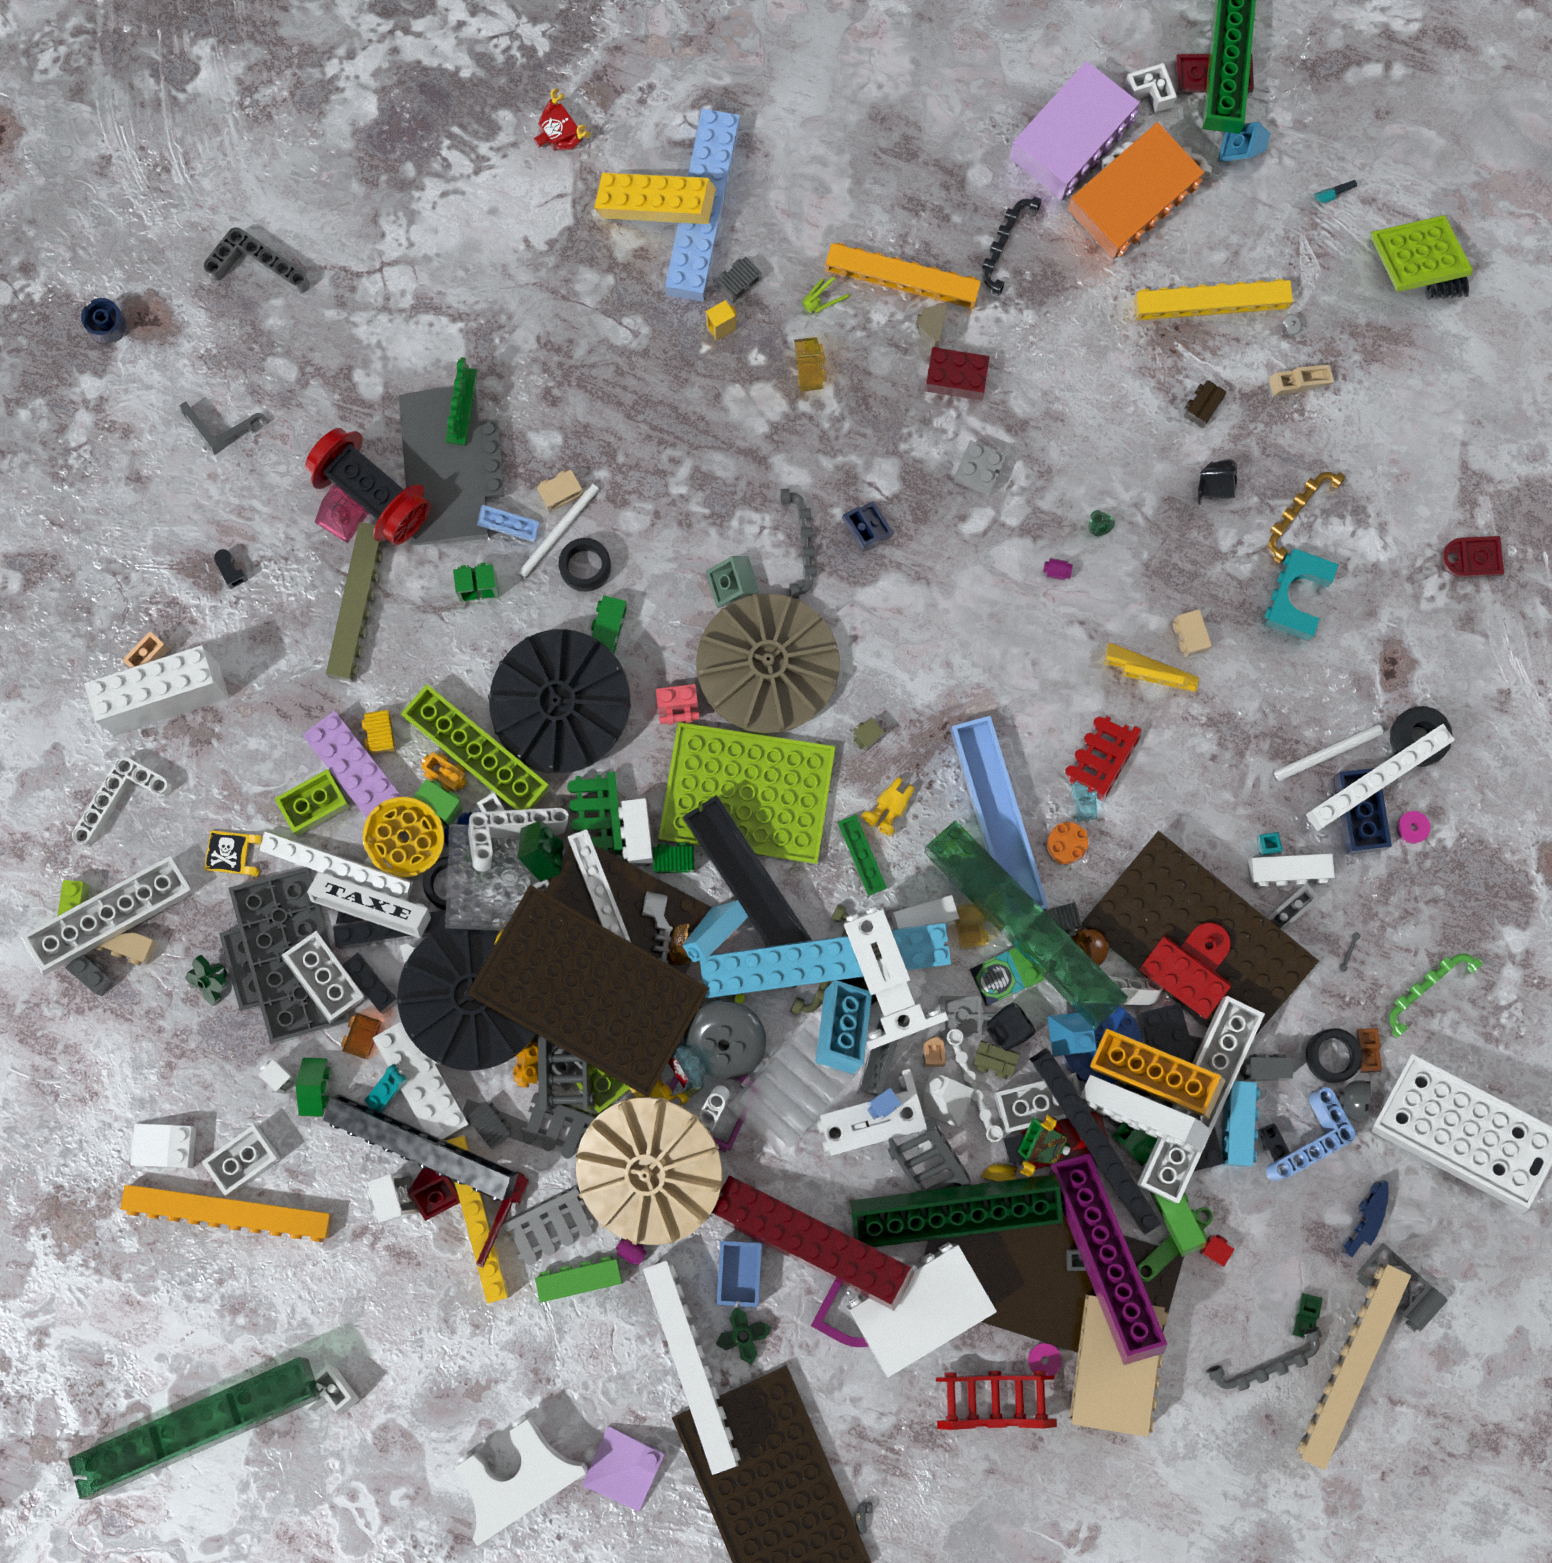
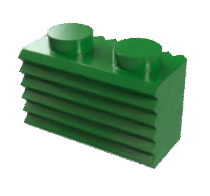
M668 843L657 844V847H653V872L694 873V846H690L689 843H678V847H670Z

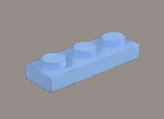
M486 505L481 506L477 522L478 526L531 542L536 538L539 524L538 521Z

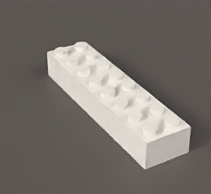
M168 856L22 935V942L41 974L45 976L189 897L191 889L171 856Z

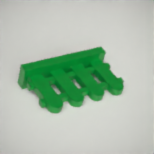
M460 357L457 362V374L454 380V392L451 398V410L448 417L446 435L447 444L466 446L478 375L477 369L469 368V365L466 364L465 357Z
M607 772L606 778L596 775V779L581 780V776H575V780L569 781L567 785V790L570 793H577V799H573L569 803V810L579 814L578 819L572 820L571 829L574 832H581L586 829L587 831L601 830V837H590L593 845L608 852V849H612L613 855L621 854L622 838L615 772ZM603 791H607V797H603ZM597 792L598 798L583 799L582 793ZM609 810V817H605V811ZM599 811V817L584 818V812ZM606 830L611 831V836H607Z

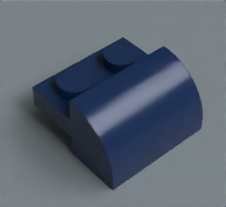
M874 501L861 508L858 506L842 516L844 523L862 551L873 549L877 544L892 537L894 534Z

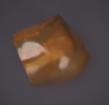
M689 924L676 926L671 937L669 953L672 961L677 965L692 962L682 946L692 934L688 933Z

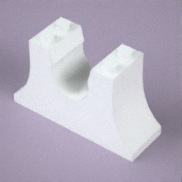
M523 1416L512 1424L513 1428L509 1431L513 1445L521 1455V1467L516 1475L501 1477L491 1470L488 1461L479 1452L472 1454L470 1451L457 1460L459 1464L455 1469L469 1490L475 1506L476 1530L473 1540L477 1546L585 1475L589 1470L585 1462L571 1460L557 1452L545 1439L531 1416L527 1419Z

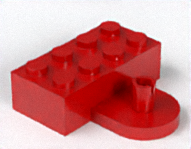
M1206 922L1194 928L1182 946H1179L1163 935L1142 963L1139 971L1207 1019L1231 987L1229 981L1215 972L1229 952V934L1221 925Z

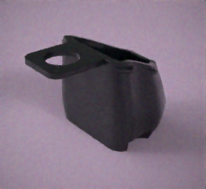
M1233 459L1211 461L1201 470L1198 487V505H1201L1202 496L1221 499L1235 498L1238 473L1237 463Z
M1017 1003L1005 1006L991 1020L987 1021V1026L989 1027L986 1029L996 1045L1002 1046L1005 1051H1010V1049L1024 1043L1036 1033L1032 1022Z

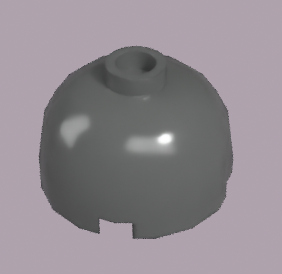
M1357 1080L1350 1082L1345 1087L1344 1093L1340 1092L1339 1102L1343 1105V1110L1347 1117L1352 1120L1368 1122L1369 1111L1367 1110L1370 1105L1371 1081Z

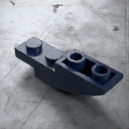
M1386 1180L1376 1181L1369 1190L1371 1192L1367 1199L1364 1198L1358 1206L1360 1210L1357 1214L1363 1218V1221L1359 1220L1353 1228L1354 1234L1351 1238L1347 1237L1342 1244L1343 1250L1341 1253L1346 1257L1353 1258L1362 1243L1366 1246H1371L1377 1237L1388 1204L1389 1189Z

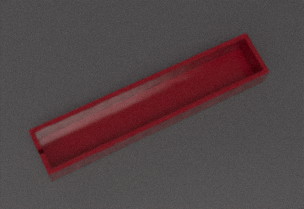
M730 1175L728 1176L720 1191L722 1196H719L717 1204L711 1213L714 1219L895 1311L914 1275L912 1267Z

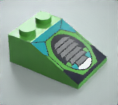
M1027 943L969 969L985 1006L1039 984L1044 980Z

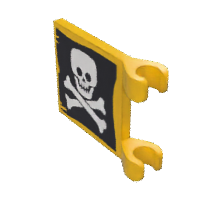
M211 830L204 870L258 877L259 869L246 866L249 843L261 845L263 837L260 835Z

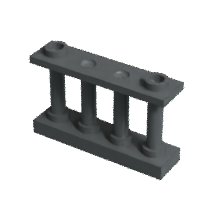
M538 1035L539 1111H552V1106L555 1104L583 1103V1110H592V1105L595 1104V1094L592 1093V1066L572 1054H554L551 1045L553 1043ZM554 1062H582L583 1074L554 1075L552 1073V1065ZM554 1083H583V1095L555 1096L552 1094V1085Z
M933 1117L925 1120L927 1126L925 1133L897 1146L892 1137L888 1139L890 1157L893 1160H897L916 1189V1192L949 1188L955 1184H961L962 1186L972 1185L968 1172ZM928 1140L930 1142L934 1141V1148L909 1160H906L902 1154ZM936 1155L944 1157V1162L917 1175L912 1167ZM945 1170L953 1171L952 1177L927 1189L921 1183Z

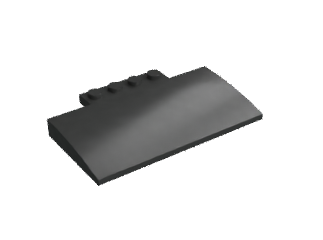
M454 386L399 395L406 489L415 484L422 485L425 489L424 498L431 504V509L425 522L410 538L411 546L489 539V529L477 525L480 508L482 505L487 506L486 498L505 497L498 419L479 421L476 387L466 446L446 443L447 423L450 416Z
M307 867L229 887L239 928L219 933L239 1010L242 1012L261 1007L271 1045L351 1022L349 1012H347L330 1024L282 959L283 953L315 931H317L331 950L319 904L311 902L307 893L312 884L310 871Z

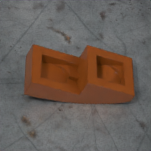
M1378 1028L1357 1029V1040L1363 1053L1360 1073L1381 1072L1382 1064L1379 1052L1381 1044Z

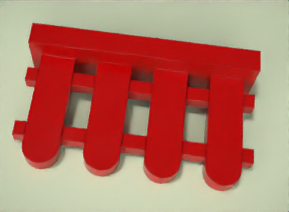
M1106 716V718L1096 717L1094 719L1093 726L1098 732L1096 735L1087 733L1084 736V743L1089 747L1087 751L1078 749L1075 752V760L1079 762V765L1077 767L1070 765L1065 769V775L1070 779L1069 783L1073 785L1075 782L1088 787V792L1090 793L1096 791L1097 799L1102 802L1106 800L1139 742L1142 729L1136 726L1130 731L1127 725L1121 727L1111 722V717ZM1105 733L1116 738V741L1112 743L1101 738V736ZM1121 742L1125 743L1123 747H1120ZM1093 750L1100 751L1106 754L1107 757L1104 760L1092 754ZM1112 758L1115 759V761H1114L1113 764L1110 763V761L1112 760ZM1086 765L1098 772L1096 776H1094L1083 771L1082 769ZM1103 774L1106 775L1104 780L1101 779Z

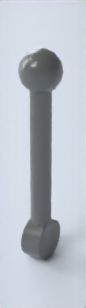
M1358 932L1352 934L1353 940L1344 963L1340 965V970L1343 972L1347 971V964L1355 943L1361 937Z

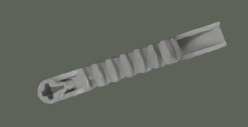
M647 891L642 915L652 917L655 921V929L660 930L659 934H655L654 940L661 941L662 946L654 945L653 951L661 953L660 958H657L668 963L667 954L670 951L668 946L671 942L670 931H672L673 927L669 926L664 917L667 896Z

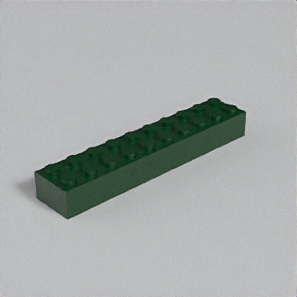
M1056 1174L849 1201L853 1238L871 1247L1063 1223L1061 1192Z

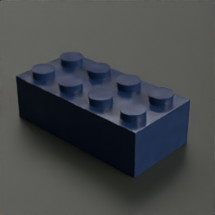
M1375 768L1337 773L1334 776L1336 793H1339ZM1383 788L1340 816L1346 855L1384 851L1392 847Z

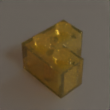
M817 337L794 339L800 392L823 389V382H826V371L822 370V364H825L822 344L818 343Z
M982 902L957 906L959 920L956 925L960 951L985 947L986 942H989L988 931L983 928V924L988 919L986 907H982Z

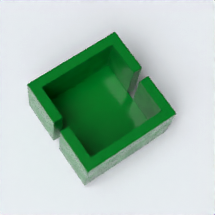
M479 563L475 568H471L469 565L458 566V569H453L455 591L460 602L478 600L477 589L481 590L482 600L500 597L497 574L493 564Z

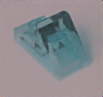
M1075 782L1073 785L1070 783L1077 822L1097 819L1096 795L1093 796V793L1088 792V787Z

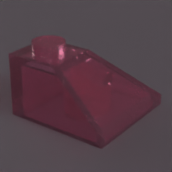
M332 485L321 502L314 523L348 544L357 531L359 522H363L368 513L340 489Z

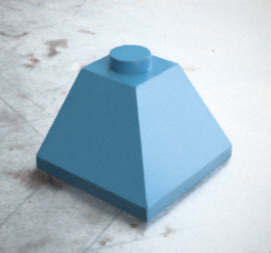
M1259 122L1244 124L1240 134L1225 132L1218 161L1226 162L1248 159L1266 151L1271 133Z
M1088 1011L1047 1016L1052 1055L1054 1057L1094 1053L1097 1051L1094 1029Z

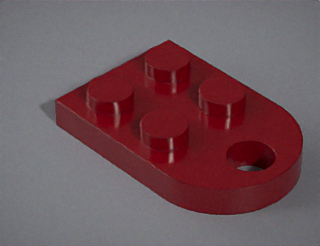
M1500 536L1456 538L1443 549L1441 556L1442 564L1446 571L1455 577L1504 575ZM1452 553L1456 555L1457 562H1450L1448 560V554Z

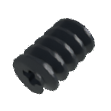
M1467 276L1425 286V294L1428 300L1431 294H1433L1434 299L1438 298V294L1441 295L1442 299H1445L1446 293H1448L1449 298H1453L1454 293H1456L1457 298L1461 297V292H1463L1464 297L1469 295Z

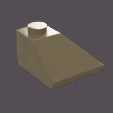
M947 305L923 308L922 315L918 314L916 326H919L918 334L930 351L932 347H939Z

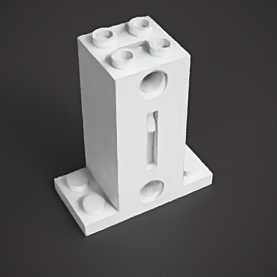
M911 1070L901 1071L899 1078H897L900 1089L905 1090V1092L895 1094L902 1106L895 1108L896 1110L884 1119L880 1117L874 1120L867 1111L869 1102L820 1115L816 1123L819 1134H824L825 1140L822 1141L824 1153H829V1156L832 1157L889 1141L888 1139L891 1137L896 1139L917 1133V1136L925 1133L927 1127ZM902 1109L910 1110V1119L902 1117ZM830 1129H838L840 1137L838 1139L831 1138L829 1135ZM928 1140L916 1147L921 1149L923 1153L931 1149L932 1145Z

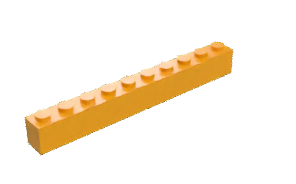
M124 1185L120 1210H127L126 1215L139 1216V1212L147 1213V1218L159 1219V1216L162 1215L167 1216L168 1221L179 1222L180 1218L188 1219L187 1223L200 1225V1221L208 1222L210 1227L220 1228L221 1224L229 1225L228 1229L241 1231V1227H246L252 1233L261 1234L262 1230L270 1231L269 1235L282 1237V1233H288L290 1238L302 1239V1236H309L310 1241L323 1242V1239H329L333 1218L331 1213L135 1185Z

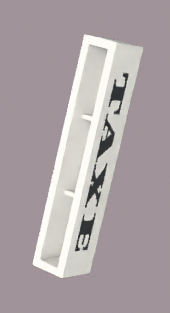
M318 872L307 891L311 902L420 939L431 919L428 908L423 904H413L402 897L395 898L384 891L377 892L366 885L359 886L348 879H338L330 873L323 874Z

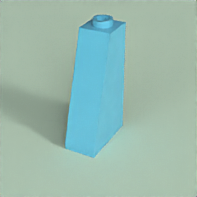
M738 900L712 907L682 945L688 957L693 962L707 959L748 918V915Z

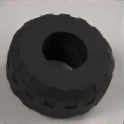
M1428 706L1412 707L1400 714L1394 721L1390 730V744L1393 752L1398 754L1415 742L1412 737L1413 727L1424 728L1430 733L1444 724L1451 735L1452 727L1444 714ZM1451 743L1417 766L1426 767L1441 760L1449 751Z

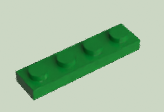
M853 815L837 822L867 896L869 897L886 890V884L857 816Z

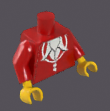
M553 89L551 91L552 99L547 103L539 119L538 126L541 134L533 139L538 148L548 143L554 151L573 150L583 141V137L589 138L591 133L588 131L584 132L588 126L576 125L561 103L558 104V101L564 100L565 95L561 93L557 97L559 89Z

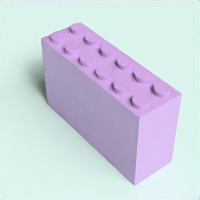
M1086 60L1013 141L1009 159L1060 200H1063L1066 195L1069 197L1076 188L1074 186L1078 182L1082 183L1085 180L1090 168L1093 170L1100 162L1099 158L1102 155L1106 156L1112 148L1111 145L1114 142L1120 141L1124 135L1123 131L1126 128L1130 129L1136 122L1134 118L1139 113L1138 107L1140 102Z

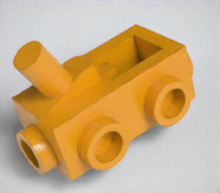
M431 752L430 755L427 754L421 762V769L425 772L423 774L424 777L430 781L436 779L447 792L452 790L456 793L458 789L461 791L465 787L467 775L464 773L465 769L457 763L453 766L447 762L449 758L440 752L438 754ZM435 765L440 766L439 771L433 770Z
M535 1038L517 1055L516 1065L513 1069L514 1083H517V1087L529 1088V1085L537 1084L538 1042H535Z

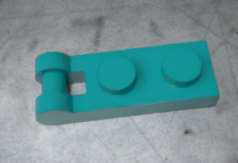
M396 1064L390 1065L385 1070L386 1073L364 1100L370 1108L383 1113L408 1080L404 1074L401 1075L399 1073V1068Z

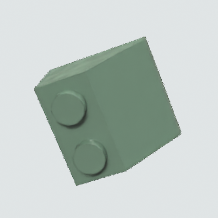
M731 556L706 571L717 608L727 606L736 600L751 596L754 593H760L748 556Z

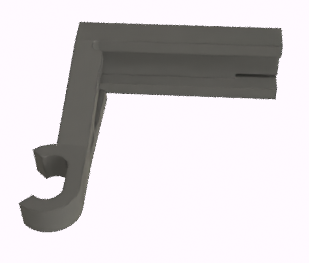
M186 401L179 405L184 417H186L214 455L247 431L253 433L254 429L251 424L260 419L263 421V424H267L266 417L263 414L255 413L238 425L218 435V439H214Z

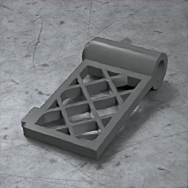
M1382 1243L1358 1270L1356 1275L1359 1277L1356 1280L1365 1288L1370 1285L1374 1286L1373 1282L1376 1279H1368L1363 1272L1368 1267H1376L1377 1269L1378 1266H1382L1383 1264H1379V1254L1385 1250L1390 1255L1391 1264L1389 1265L1393 1267L1402 1266L1406 1269L1407 1274L1415 1277L1410 1278L1407 1284L1408 1293L1403 1294V1296H1408V1307L1402 1310L1398 1306L1396 1311L1406 1320L1405 1325L1410 1330L1421 1332L1448 1300L1386 1244ZM1410 1281H1419L1425 1287L1420 1293H1411Z

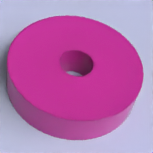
M1410 811L1399 818L1396 825L1397 833L1403 841L1417 844L1428 837L1430 822L1421 812ZM1411 824L1416 826V831L1411 829Z
M1039 1343L1029 1351L1027 1361L1033 1373L1034 1371H1046V1375H1055L1061 1367L1062 1358L1058 1349L1053 1345ZM1043 1356H1046L1048 1358V1362L1046 1364L1041 1363V1358Z

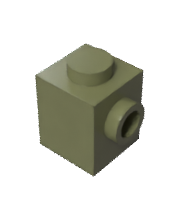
M870 718L866 723L861 722L853 729L855 731L853 733V742L860 750L863 748L867 751L884 736L885 732Z

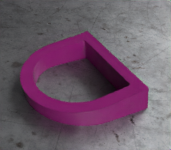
M834 1280L811 1327L842 1344L851 1347H869L864 1338L849 1336L824 1322L842 1284Z

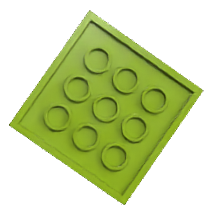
M1445 215L1371 232L1370 238L1397 292L1472 275L1473 269Z

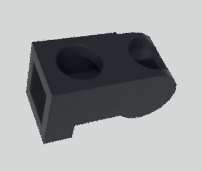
M221 549L215 553V563L230 589L248 581L242 569L237 571L234 565V557L228 550Z
M1274 1123L1258 1129L1270 1163L1290 1153Z

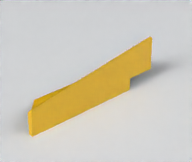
M1108 643L1104 664L1123 668L1121 676L1197 692L1198 676L1113 643Z

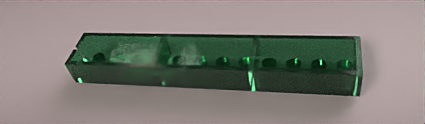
M956 820L926 845L924 854L1095 1030L1110 1015H1113L1125 1004L1129 997Z
M297 1357L68 1458L73 1477H87V1480H75L79 1499L92 1500L320 1400V1393L309 1359Z

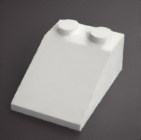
M134 1124L131 1165L193 1168L197 1127Z

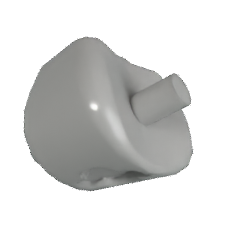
M1289 314L1284 318L1283 323L1290 335L1300 332L1301 323L1296 315Z

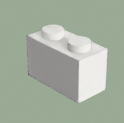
M276 1060L265 1062L260 1068L261 1072L258 1074L274 1091L282 1094L297 1081V1077L281 1062Z

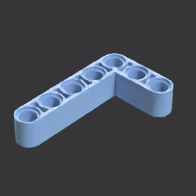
M1325 1087L1312 1092L1309 1096L1310 1105L1325 1133L1270 1163L1266 1169L1270 1180L1279 1181L1288 1178L1355 1139V1130L1332 1089Z

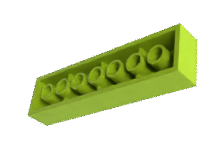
M428 684L422 688L401 712V716L491 792L495 793L497 797L513 810L534 809L551 789L548 783Z

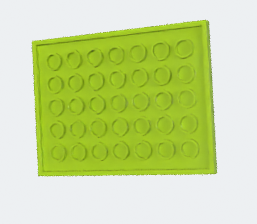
M678 722L658 840L673 843H689L690 845L700 847L682 820V817L697 807L701 812V804L717 795L757 856L817 865L836 746Z

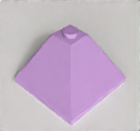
M608 1426L582 1486L639 1512L665 1451Z

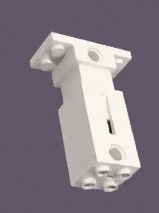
M876 905L866 909V914L861 916L858 913L847 916V921L844 922L845 930L871 995L876 994L883 1012L880 1015V1020L885 1031L882 1032L881 1029L869 1033V1037H867L869 1050L947 1021L948 1017L944 1008H932L927 1011V1015H924L919 1000L914 1001L907 983L910 980V976L883 907L878 908ZM865 920L871 921L873 924L872 929L864 930L861 927L862 922ZM907 1015L909 1020L906 1023H900L898 1017Z

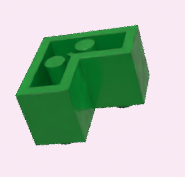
M303 1057L295 1084L299 1116H324L325 1108H327L330 1099L329 1096H326L328 1091L327 1079H331L332 1068L328 1067L327 1058Z

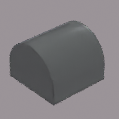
M1066 1249L1067 1271H1087L1078 1249Z

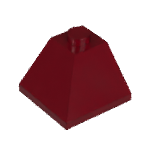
M430 1168L421 1169L408 1190V1195L425 1221L460 1203L457 1189L451 1177L440 1176L435 1170Z

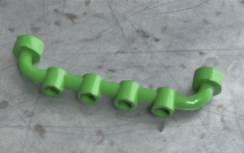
M1465 953L1457 954L1451 959L1447 956L1439 963L1441 966L1439 970L1435 972L1432 969L1424 976L1425 982L1422 984L1417 982L1409 989L1411 994L1407 997L1402 995L1394 1002L1396 1006L1389 1016L1390 1024L1394 1029L1391 1033L1398 1038L1409 1028L1404 1022L1401 1024L1398 1022V1015L1462 961L1468 963L1469 966L1466 968L1472 974L1484 962L1479 957L1475 960L1472 956Z

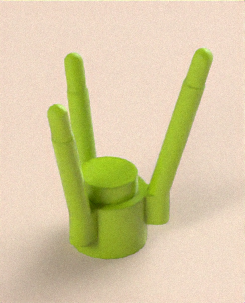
M835 276L818 290L824 282L823 278L820 279L809 294L803 298L801 303L809 313L814 311L817 314L822 309L850 297V294H846L821 306L819 305L821 300L818 296L836 279Z

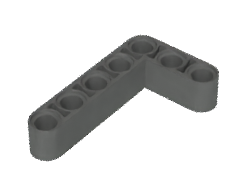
M238 227L231 228L204 262V269L209 278L218 281L226 275L242 254L298 293H304L310 287L309 280L301 269ZM237 237H242L241 240L234 241ZM251 248H257L254 252H249ZM225 252H230L228 256H222ZM267 258H273L270 262L265 263ZM213 267H218L216 271H211ZM282 269H288L285 273H280ZM298 279H304L303 282L299 284L295 283Z

